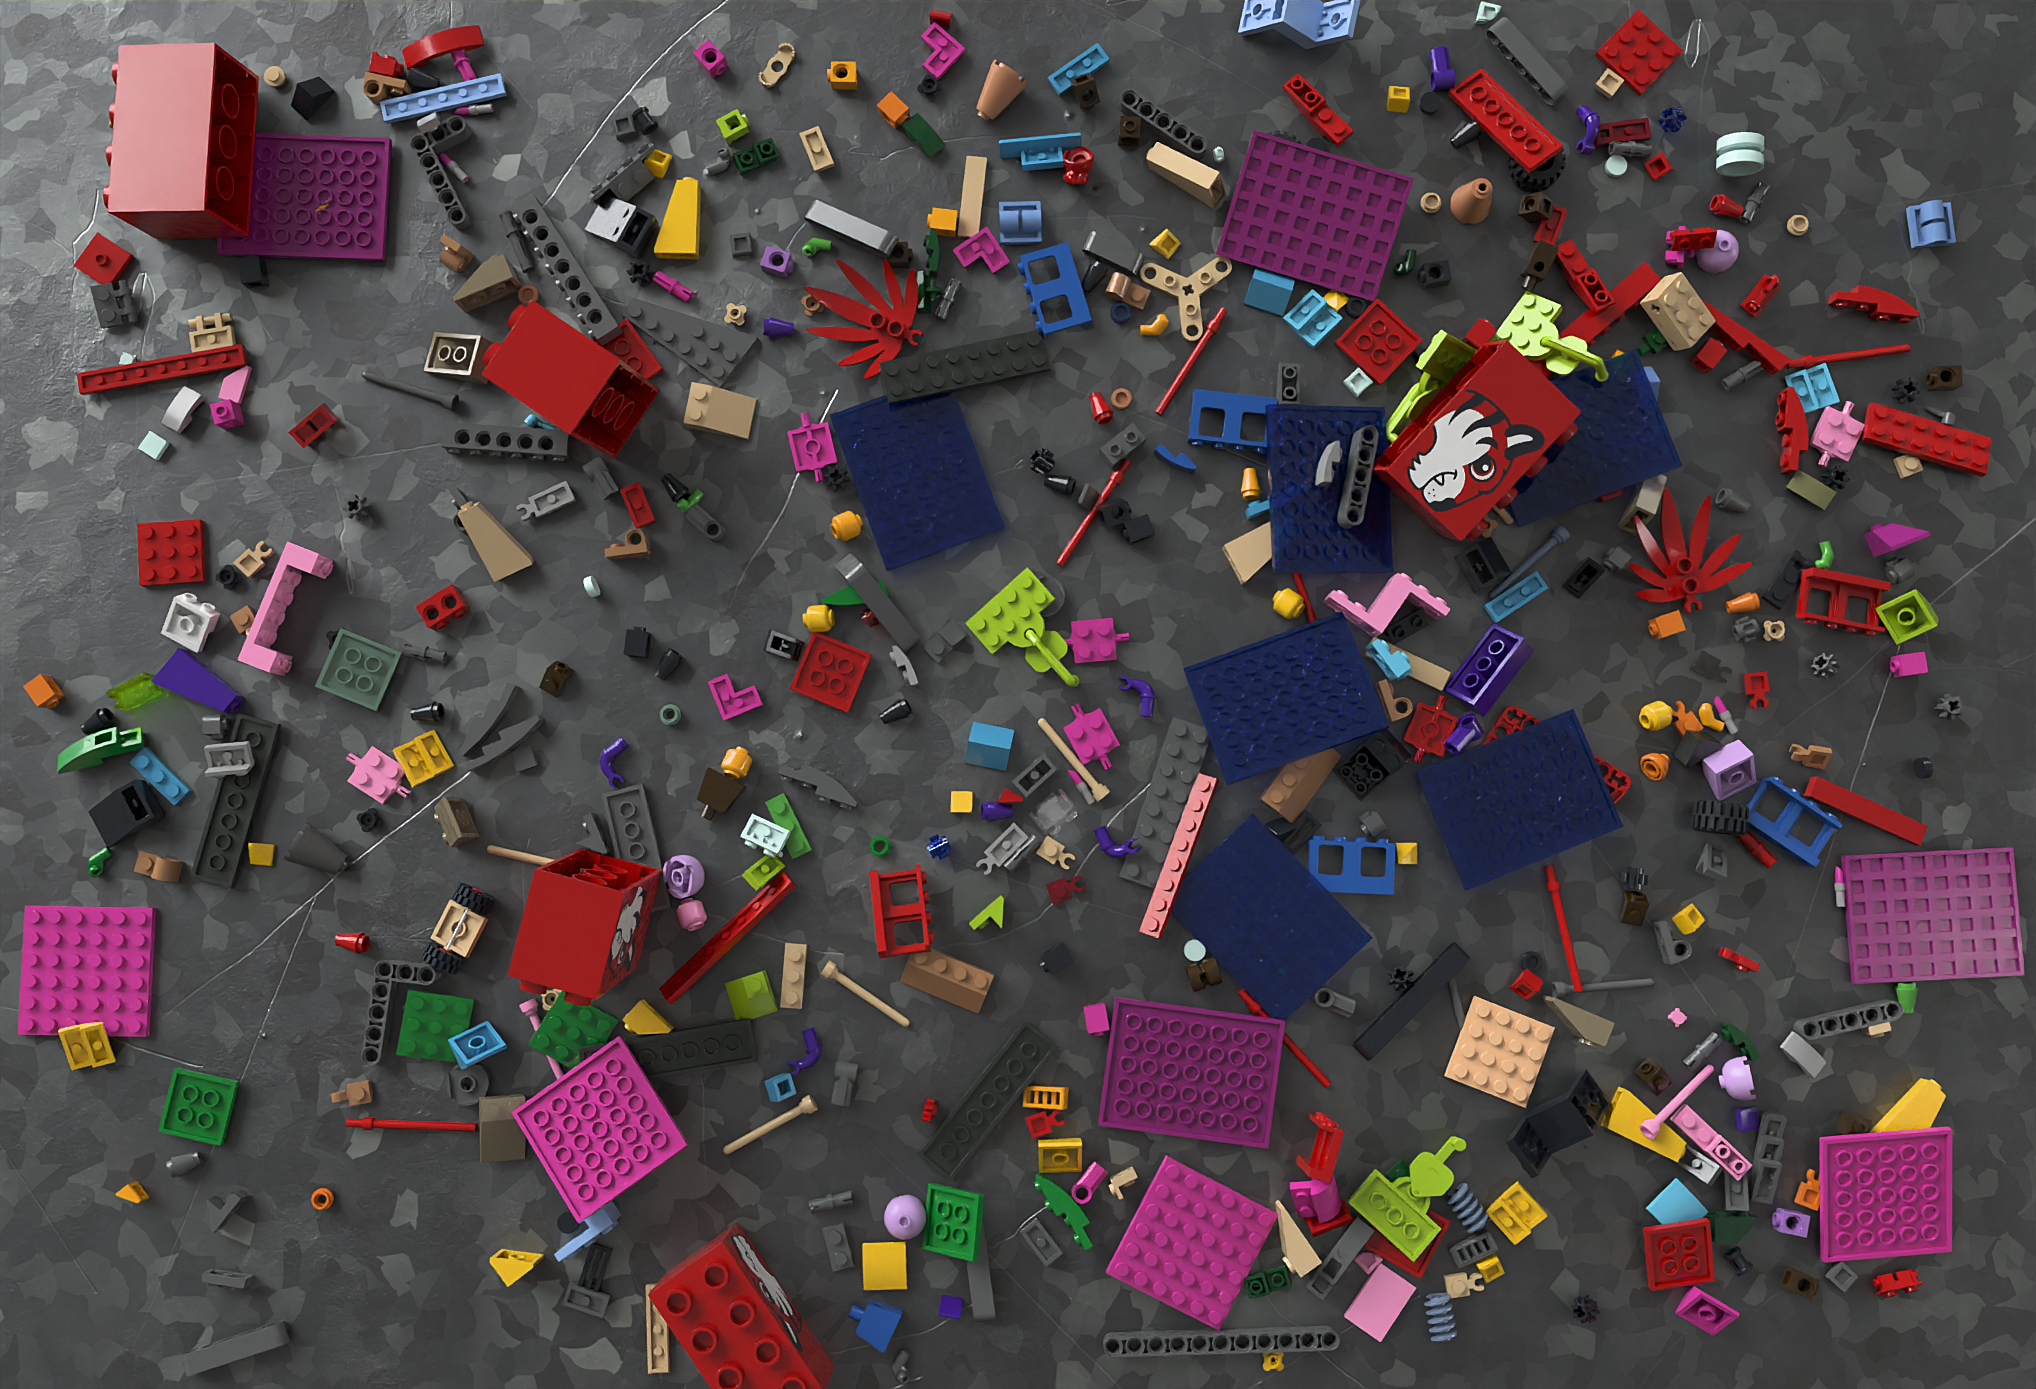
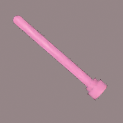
M533 998L519 1006L522 1013L525 1012L526 1016H529L536 1031L541 1021L536 1012L538 1011V1003ZM547 1056L558 1080L564 1075L560 1063Z
M1707 1065L1654 1119L1645 1120L1639 1126L1640 1131L1647 1138L1653 1139L1659 1133L1660 1125L1714 1071V1067Z

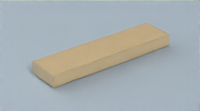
M966 156L958 238L969 239L979 232L987 166L986 157Z
M1374 636L1371 642L1375 641L1378 638ZM1387 643L1390 647V654L1399 651L1400 653H1405L1409 658L1410 670L1412 672L1407 675L1408 677L1440 692L1443 690L1451 672ZM1367 651L1365 657L1374 660Z
M646 1284L648 1374L670 1373V1327L648 1296L656 1284Z

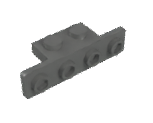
M647 143L643 144L637 150L638 154L635 157H628L622 162L623 167L618 171L613 170L606 176L607 181L602 185L600 183L595 185L590 190L589 198L595 201L610 188L619 200L627 202L655 178L642 163V160L654 151L656 146L652 143L649 145Z

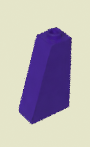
M180 648L175 651L151 680L156 685L226 713L238 710L244 698L242 694L188 650Z

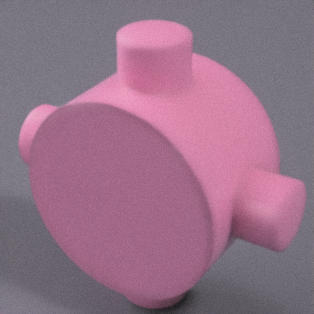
M1675 1008V1011L1668 1015V1019L1675 1023V1027H1679V1024L1687 1020V1016L1680 1012V1008Z

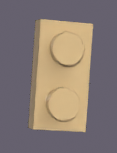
M819 126L799 133L815 173L834 166Z

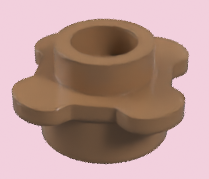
M813 296L802 297L801 303L805 307L804 312L807 316H812L815 312L821 313L824 311V305Z
M1486 514L1483 518L1488 522V525L1480 535L1484 538H1489L1492 530L1497 528L1498 523L1496 520L1488 518Z

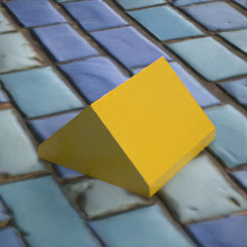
M1081 1138L1038 1139L1039 1173L1082 1172Z
M501 1249L490 1257V1263L507 1287H509L543 1260L544 1254Z

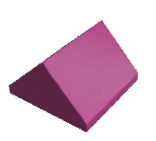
M1693 1285L1689 1286L1676 1310L1678 1316L1712 1336L1739 1317L1737 1311Z

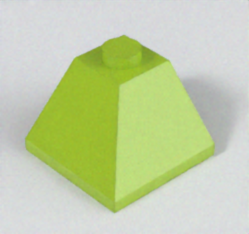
M1917 589L1875 608L1896 644H1900L1938 626L1939 619L1929 602Z
M766 970L725 983L736 1020L754 1019L778 1011Z

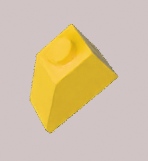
M644 999L639 1001L622 1019L626 1023L624 1025L625 1028L632 1034L669 1033L674 1029Z

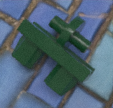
M917 271V310L931 313V302H936V296L942 294V288L936 287V281L931 280L930 275H926L924 271Z

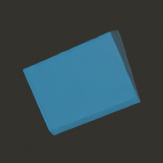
M1255 267L1244 305L1283 317L1293 290L1295 278Z
M973 722L965 763L1006 771L1014 730Z
M488 1021L448 1039L461 1070L507 1048L504 1041Z

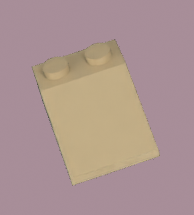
M692 382L683 423L690 429L748 440L757 399L718 387Z
M1278 1200L1275 1202L1278 1214L1281 1247L1285 1254L1283 1260L1292 1274L1297 1272L1301 1278L1322 1262L1287 1210Z

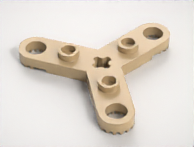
M1220 256L1188 278H1185L1154 263H1147L1141 268L1140 279L1146 285L1178 299L1181 334L1186 341L1195 342L1201 338L1203 333L1199 296L1226 278L1232 270V264L1228 258ZM1217 263H1225L1227 270L1225 272H1218L1215 267ZM1151 269L1155 271L1156 277L1148 279L1145 277L1144 272ZM1189 286L1191 287V292H1193V294L1189 293L1188 296L1184 295L1185 291L1182 289H1187V287ZM1189 326L1195 327L1198 330V334L1196 336H1189L1186 329Z

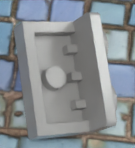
M249 741L213 744L204 747L209 767L205 772L206 777L222 778L231 774L243 776L248 774L255 765Z

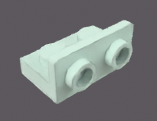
M752 814L741 837L746 841V846L755 850L759 847L769 857L775 858V856L782 858L783 853L781 851L791 832Z

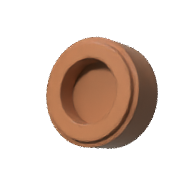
M524 285L519 289L518 298L523 305L528 306L531 300L536 303L540 301V293L535 286Z
M1119 388L1112 393L1111 404L1115 409L1125 410L1131 405L1132 396L1128 390Z

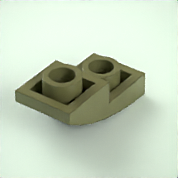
M1799 469L1786 487L1824 511L1837 494L1828 486Z

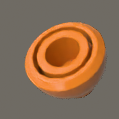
M1650 753L1641 758L1640 765L1642 771L1648 778L1654 781L1663 780L1669 771L1670 759L1665 754Z

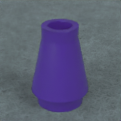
M769 317V319L764 318L763 335L768 336V338L792 336L793 323Z
M989 801L981 804L982 820L991 822L1012 818V805Z

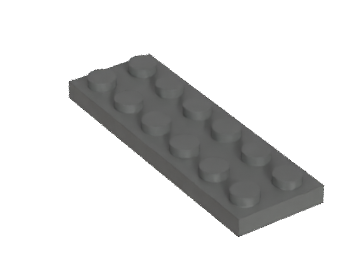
M644 784L601 794L616 858L663 870ZM663 871L651 913L673 907L669 891L667 890V882L664 883Z

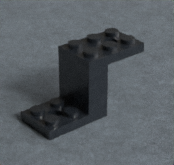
M1586 1069L1579 1073L1567 1093L1526 1111L1506 1143L1509 1150L1521 1163L1524 1171L1532 1179L1540 1174L1553 1153L1593 1136L1612 1104Z

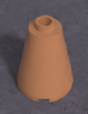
M994 60L976 107L979 111L977 115L985 121L989 119L994 120L1028 85L1027 80L1024 79L1021 82L1022 80L1019 79L1021 75L1003 63H1000L998 66L997 60Z
M1479 178L1457 188L1451 196L1450 210L1454 218L1464 224H1478L1483 221L1491 210V183L1487 179Z

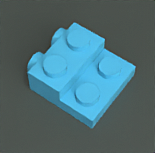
M1378 638L1365 647L1390 681L1393 679L1399 681L1412 672L1407 655L1399 651L1390 654V647L1384 640L1380 641Z

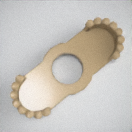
M790 43L779 45L777 54L769 60L764 72L759 73V81L763 86L767 88L773 87L780 77L786 74L788 66L793 61L795 50ZM774 62H781L783 64V69L780 72L772 70Z

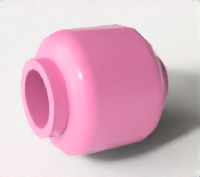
M693 898L682 900L680 902L681 905L676 909L681 927L688 929V931L702 928L707 920L702 902L693 900Z

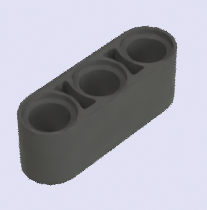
M1095 231L1090 232L1082 249L1085 255L1133 277L1136 276L1145 258L1140 252Z

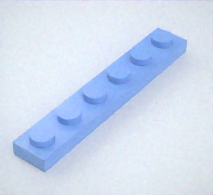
M499 73L380 101L384 122L389 124L428 115L435 111H445L504 97L507 94L503 77Z

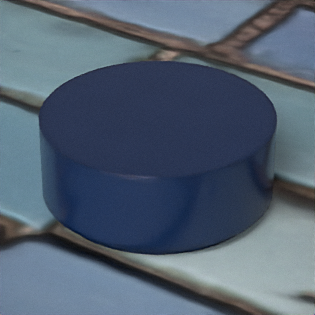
M1125 302L1113 304L1110 310L1111 319L1117 324H1123L1129 320L1131 315L1129 305Z

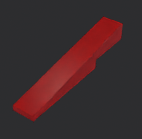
M1701 299L1716 320L1709 329L1732 351L1737 353L1743 349L1754 360L1760 362L1761 366L1771 376L1779 372L1791 360Z
M1820 777L1810 778L1803 796L1837 810L1840 814L1918 846L1921 845L1927 826Z

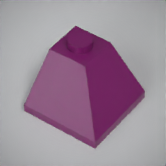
M1883 523L1870 527L1871 532L1864 534L1873 557L1931 536L1929 531L1893 523L1886 526Z

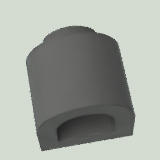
M1619 545L1616 547L1611 546L1604 554L1606 558L1602 562V566L1607 571L1616 573L1624 567L1632 555Z
M1894 557L1885 563L1887 565L1884 567L1887 572L1886 576L1892 583L1900 585L1915 575V569L1907 557L1899 559Z
M224 714L204 715L202 721L203 735L210 736L211 740H222L224 736H227V730L230 728L229 718H226Z
M1368 810L1359 816V821L1362 824L1360 829L1366 837L1371 836L1374 838L1387 829L1385 823L1375 811L1370 812Z

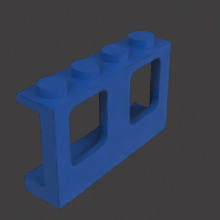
M1068 242L1021 255L1020 263L1017 264L1020 275H1024L1026 280L1023 285L1026 295L1030 294L1032 302L1029 305L1032 315L1036 314L1038 319L1035 322L1038 334L1042 333L1043 339H1047L1048 335L1081 325L1083 328L1091 326V315ZM1054 257L1059 269L1060 278L1038 285L1033 284L1028 264L1044 258ZM1066 296L1071 308L1072 317L1046 324L1041 312L1040 303L1056 297Z
M1194 389L1187 443H1192V446L1195 447L1213 445L1212 448L1214 449L1230 447L1238 452H1245L1248 449L1254 450L1256 454H1266V452L1271 451L1273 446L1277 398ZM1202 408L1220 409L1225 412L1222 437L1202 436L1198 433L1200 410ZM1243 413L1263 414L1266 416L1265 438L1263 442L1245 441L1240 438Z
M1775 776L1763 778L1745 805L1749 808L1748 828L1806 867H1816L1820 861L1817 856L1834 830L1841 829L1843 825L1837 821L1838 818L1833 814L1821 811L1817 803L1811 800L1806 801L1802 798V794L1799 791L1784 786V782ZM1768 788H1772L1788 800L1784 810L1774 823L1756 812V806ZM1804 812H1808L1823 823V828L1809 847L1791 835L1792 829Z
M1313 836V840H1307V844H1309L1306 891L1394 895L1395 844L1389 843V839H1377L1376 843H1370L1368 838H1355V842L1347 841V837H1334V841L1326 840V836ZM1320 845H1340L1343 847V872L1341 875H1325L1318 872V851ZM1363 847H1383L1386 850L1385 875L1383 877L1361 875V849Z

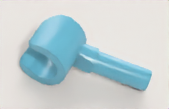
M532 414L524 420L531 428L538 424L544 429L555 430V428L543 423Z

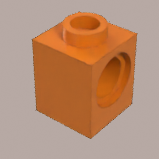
M892 91L877 104L878 113L895 130L909 119V107Z
M1679 610L1648 620L1650 624L1648 626L1649 632L1655 637V640L1686 630Z
M39 674L23 686L37 707L52 708L65 696L50 675Z

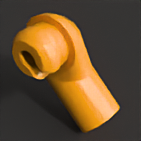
M1159 314L1152 325H1140V335H1160L1168 326L1166 315Z

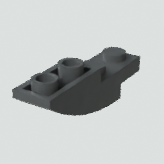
M1279 363L1276 394L1277 449H1298L1300 364Z
M802 764L801 771L780 765L778 774L782 775L781 779L789 782H794V779L803 781L802 786L814 789L815 785L818 786L815 794L820 795L819 800L828 803L835 800L840 802V807L850 810L852 806L858 807L859 803L853 795L828 774L806 764Z
M1357 1216L1305 1287L1323 1301L1374 1233L1375 1229Z

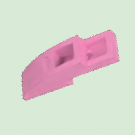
M1683 1104L1670 1118L1689 1140L1737 1181L1751 1168L1752 1164L1728 1141L1717 1134L1688 1105Z

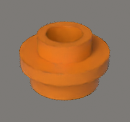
M327 1188L316 1190L311 1197L312 1205L318 1210L328 1209L334 1201L333 1193ZM321 1195L326 1197V1202L320 1200Z

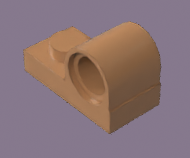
M365 72L363 92L373 104L380 105V101L388 99L389 93L399 97L411 94L412 88L406 80ZM379 89L376 94H372L374 90Z
M443 234L439 241L445 247L440 256V262L455 272L461 273L474 255L461 244Z
M1115 272L1110 279L1104 296L1117 302H1125L1130 307L1143 311L1150 290L1131 283L1129 277Z
M631 529L626 533V546H623V544H612L610 548L604 549L605 557L609 560L651 555L648 537L639 529ZM640 535L642 538L641 542L633 545V538Z
M1387 679L1375 683L1388 723L1406 717L1412 712L1413 707L1409 699L1405 697L1393 699L1394 690L1392 684L1387 682ZM1398 702L1404 704V713H1399L1396 710Z
M140 851L134 872L149 875L151 878L160 881L178 882L184 862Z

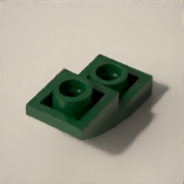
M918 113L901 125L912 142H917L927 158H931L945 146L939 135Z
M769 138L754 143L752 148L733 153L732 158L740 175H743L780 158L773 139Z
M931 228L930 234L925 235L923 246L926 247V253L932 255L928 256L926 268H929V275L937 277L940 264L939 243L936 230Z
M1719 1023L1722 1028L1720 1032L1723 1039L1730 1044L1739 1045L1737 1049L1741 1056H1746L1747 1060L1750 1061L1761 1058L1752 1042L1742 1031L1730 1023Z
M1286 1264L1247 1275L1244 1278L1249 1299L1270 1295L1273 1291L1292 1287Z

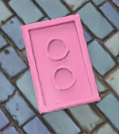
M1380 1262L1347 1309L1344 1317L1381 1342L1416 1287Z

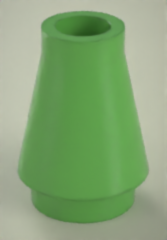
M1897 982L1895 989L1898 1001L1903 1007V1013H1914L1918 992L1916 982Z

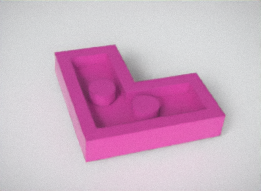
M936 22L921 36V40L934 50L931 56L922 64V67L938 81L965 52V48Z
M985 227L953 249L964 268L981 256L992 273H995L1010 262L988 227Z
M728 674L708 681L723 721L763 706L755 685L735 692Z

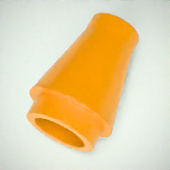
M1244 469L1241 495H1243L1244 500H1257L1260 498L1261 489L1256 469Z

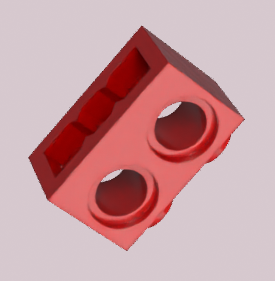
M323 403L288 433L302 448H305L338 421L339 418Z
M452 584L415 606L427 627L432 630L445 628L448 625V621L464 616L466 614L465 611L470 608L459 589ZM455 598L457 601L456 606L450 609L449 602ZM434 610H438V617L432 620L431 613Z

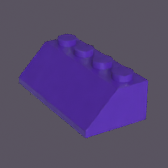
M1493 623L1443 690L1469 710L1484 717L1534 650L1525 638Z

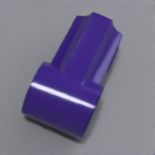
M1440 46L1431 49L1429 53L1432 68L1430 77L1432 90L1454 88L1455 72L1451 69L1448 48Z
M1472 713L1465 714L1458 720L1457 724L1459 727L1445 741L1444 747L1452 755L1458 756L1470 742L1480 739L1484 734L1482 727Z

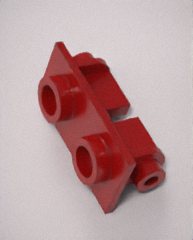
M1710 227L1693 229L1692 233H1690L1689 229L1674 230V232H1670V241H1673L1671 251L1714 248L1717 230L1710 229Z
M1764 274L1739 306L1757 318L1781 288L1779 285L1780 278L1777 275L1769 277Z
M1911 1269L1895 1272L1898 1281L1894 1280L1892 1273L1878 1275L1873 1279L1874 1287L1879 1288V1292L1875 1296L1883 1295L1884 1298L1898 1295L1897 1292L1902 1290L1905 1291V1294L1918 1291L1917 1287L1924 1284V1281L1917 1282L1916 1279L1919 1278L1916 1270L1912 1271Z

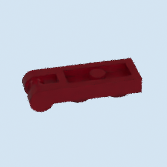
M1649 118L1600 124L1599 132L1594 140V148L1609 146L1612 141L1624 143L1628 141L1640 142L1650 140L1652 137ZM1606 132L1607 137L1602 138L1601 133Z

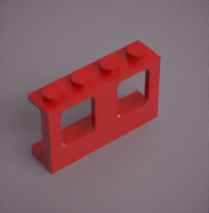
M1815 567L1804 569L1801 576L1796 619L1803 620L1806 625H1818L1819 623L1824 624L1823 627L1827 629H1837L1839 627L1843 628V632L1856 633V631H1860L1864 636H1875V633L1885 632V628L1878 627L1879 615L1875 608L1881 606L1882 592L1890 591L1891 582ZM1811 588L1830 593L1828 617L1807 613ZM1849 596L1863 598L1868 601L1866 624L1845 620Z
M920 864L916 865L915 870L880 875L878 870L869 871L877 951L880 959L931 952L930 944H934L933 931L928 929V924H932L930 911H926V904H929L928 891H924L923 884H927L926 872L921 871ZM917 881L920 899L918 903L899 906L891 904V884ZM922 921L923 943L906 946L896 945L895 924Z
M1316 1111L1315 1115L1309 1113L1308 1116L1319 1126L1311 1158L1298 1155L1296 1164L1308 1177L1330 1183L1344 1130L1329 1115Z

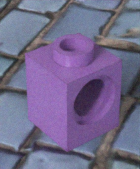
M766 246L760 266L764 272L787 278L788 273H791L793 270L794 261H792L793 259L789 252ZM778 259L784 261L781 266L773 265Z
M1776 1207V1212L1772 1216L1773 1229L1782 1233L1807 1238L1810 1216L1802 1212ZM1792 1217V1224L1787 1227V1219Z

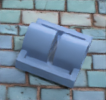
M1932 200L1921 205L1906 208L1911 249L1953 245L1956 243L1951 202L1943 203L1942 200Z
M1040 201L999 202L1000 245L1042 244Z

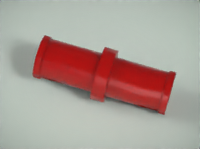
M1748 829L1747 834L1736 836L1749 849V853L1755 855L1766 868L1771 867L1778 860L1764 847L1765 844L1762 841L1759 842Z

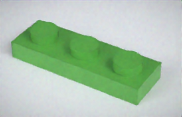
M783 793L765 802L775 824L791 832L785 845L792 859L811 851L812 848L786 794Z

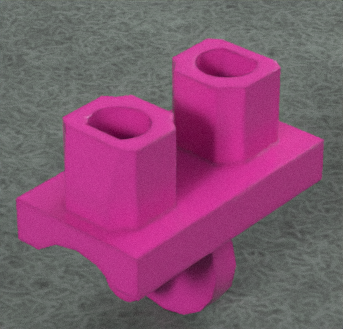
M1679 226V230H1685V226ZM1674 231L1667 232V245H1672L1673 241H1670V232ZM1700 249L1666 251L1665 263L1677 265V269H1684L1685 252H1688V258H1694V252Z

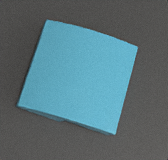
M1312 289L1283 317V320L1303 341L1315 349L1343 322V317L1330 308L1327 301Z
M1826 363L1784 377L1787 386L1793 387L1796 391L1805 414L1840 402Z
M1677 1178L1646 1207L1649 1213L1661 1225L1702 1219L1708 1213L1707 1209Z

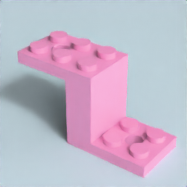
M1397 573L1388 580L1367 612H1365L1366 608L1357 602L1354 604L1349 601V597L1340 590L1337 592L1333 590L1323 601L1324 604L1372 637L1382 634L1405 599L1419 609L1422 607L1424 612L1436 621L1445 617L1450 611V608L1446 606L1447 603L1439 597L1435 599L1429 594L1430 591L1427 588L1415 585L1411 582L1412 579L1404 573Z

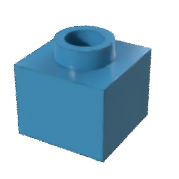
M781 1073L764 1081L770 1101L779 1102L797 1094L790 1073Z

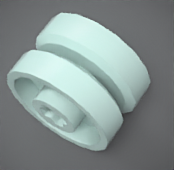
M1740 132L1719 138L1717 140V155H1719L1716 159L1717 173L1725 176H1746L1763 170L1764 154L1761 152L1764 151V136L1753 132Z

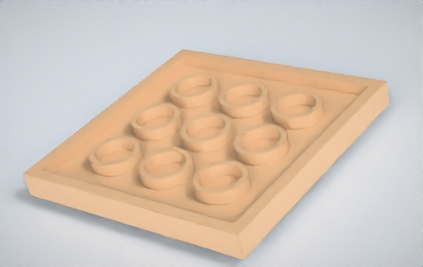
M1474 996L1444 1076L1526 1108L1555 1027Z

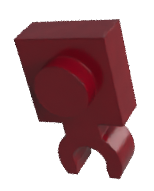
M1081 876L1073 877L1069 883H1067L1065 877L1046 884L1053 905L1072 898L1071 891L1073 890L1077 892L1085 890V886L1080 888L1075 886V881L1081 879Z

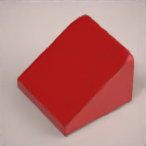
M932 10L929 14L930 24L932 25L936 22L941 27L949 28L951 26L952 13Z
M1660 152L1644 163L1654 181L1674 170L1664 152Z
M1006 788L997 803L1022 802L1023 797Z
M1525 969L1510 986V989L1525 1000H1529L1539 992L1543 981L1531 971Z

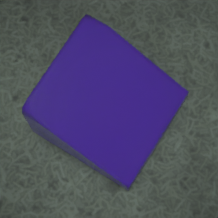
M1757 1107L1734 1109L1738 1131L1747 1132L1759 1129Z
M942 1295L939 1316L959 1320L963 1299Z

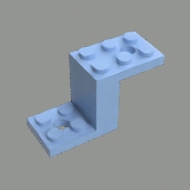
M1245 0L1238 33L1242 36L1275 29L1305 49L1353 38L1360 0H1334L1323 3L1320 0Z
M612 1201L585 1220L589 1228L554 1254L558 1261H561L563 1258H566L568 1261L583 1249L582 1245L585 1248L601 1236L600 1232L605 1235L619 1224L617 1219L622 1215Z

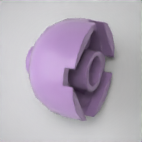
M1717 230L1714 248L1700 249L1694 252V255H1696L1699 267L1706 272L1718 273L1729 269L1737 260L1739 244L1736 238L1729 232Z
M679 855L666 861L663 868L664 883L668 882L670 888L667 890L669 893L681 899L694 895L701 889L704 884L705 873L703 866L695 857Z
M1742 1056L1730 1059L1722 1068L1723 1075L1718 1076L1721 1089L1726 1088V1091L1732 1098L1740 1101L1756 1099V1095H1751L1750 1093L1754 1089L1749 1065H1744L1743 1061H1747V1057Z
M911 1195L893 1198L887 1205L884 1213V1223L888 1232L901 1240L911 1239L919 1235L926 1224V1211L923 1203L917 1197Z

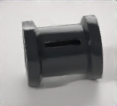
M646 106L638 108L631 116L640 125L643 135L654 132L658 127V123L652 120L648 113L649 109Z
M1738 1246L1731 1248L1723 1255V1258L1733 1266L1737 1276L1746 1274L1753 1267V1264L1747 1261L1741 1254V1249Z

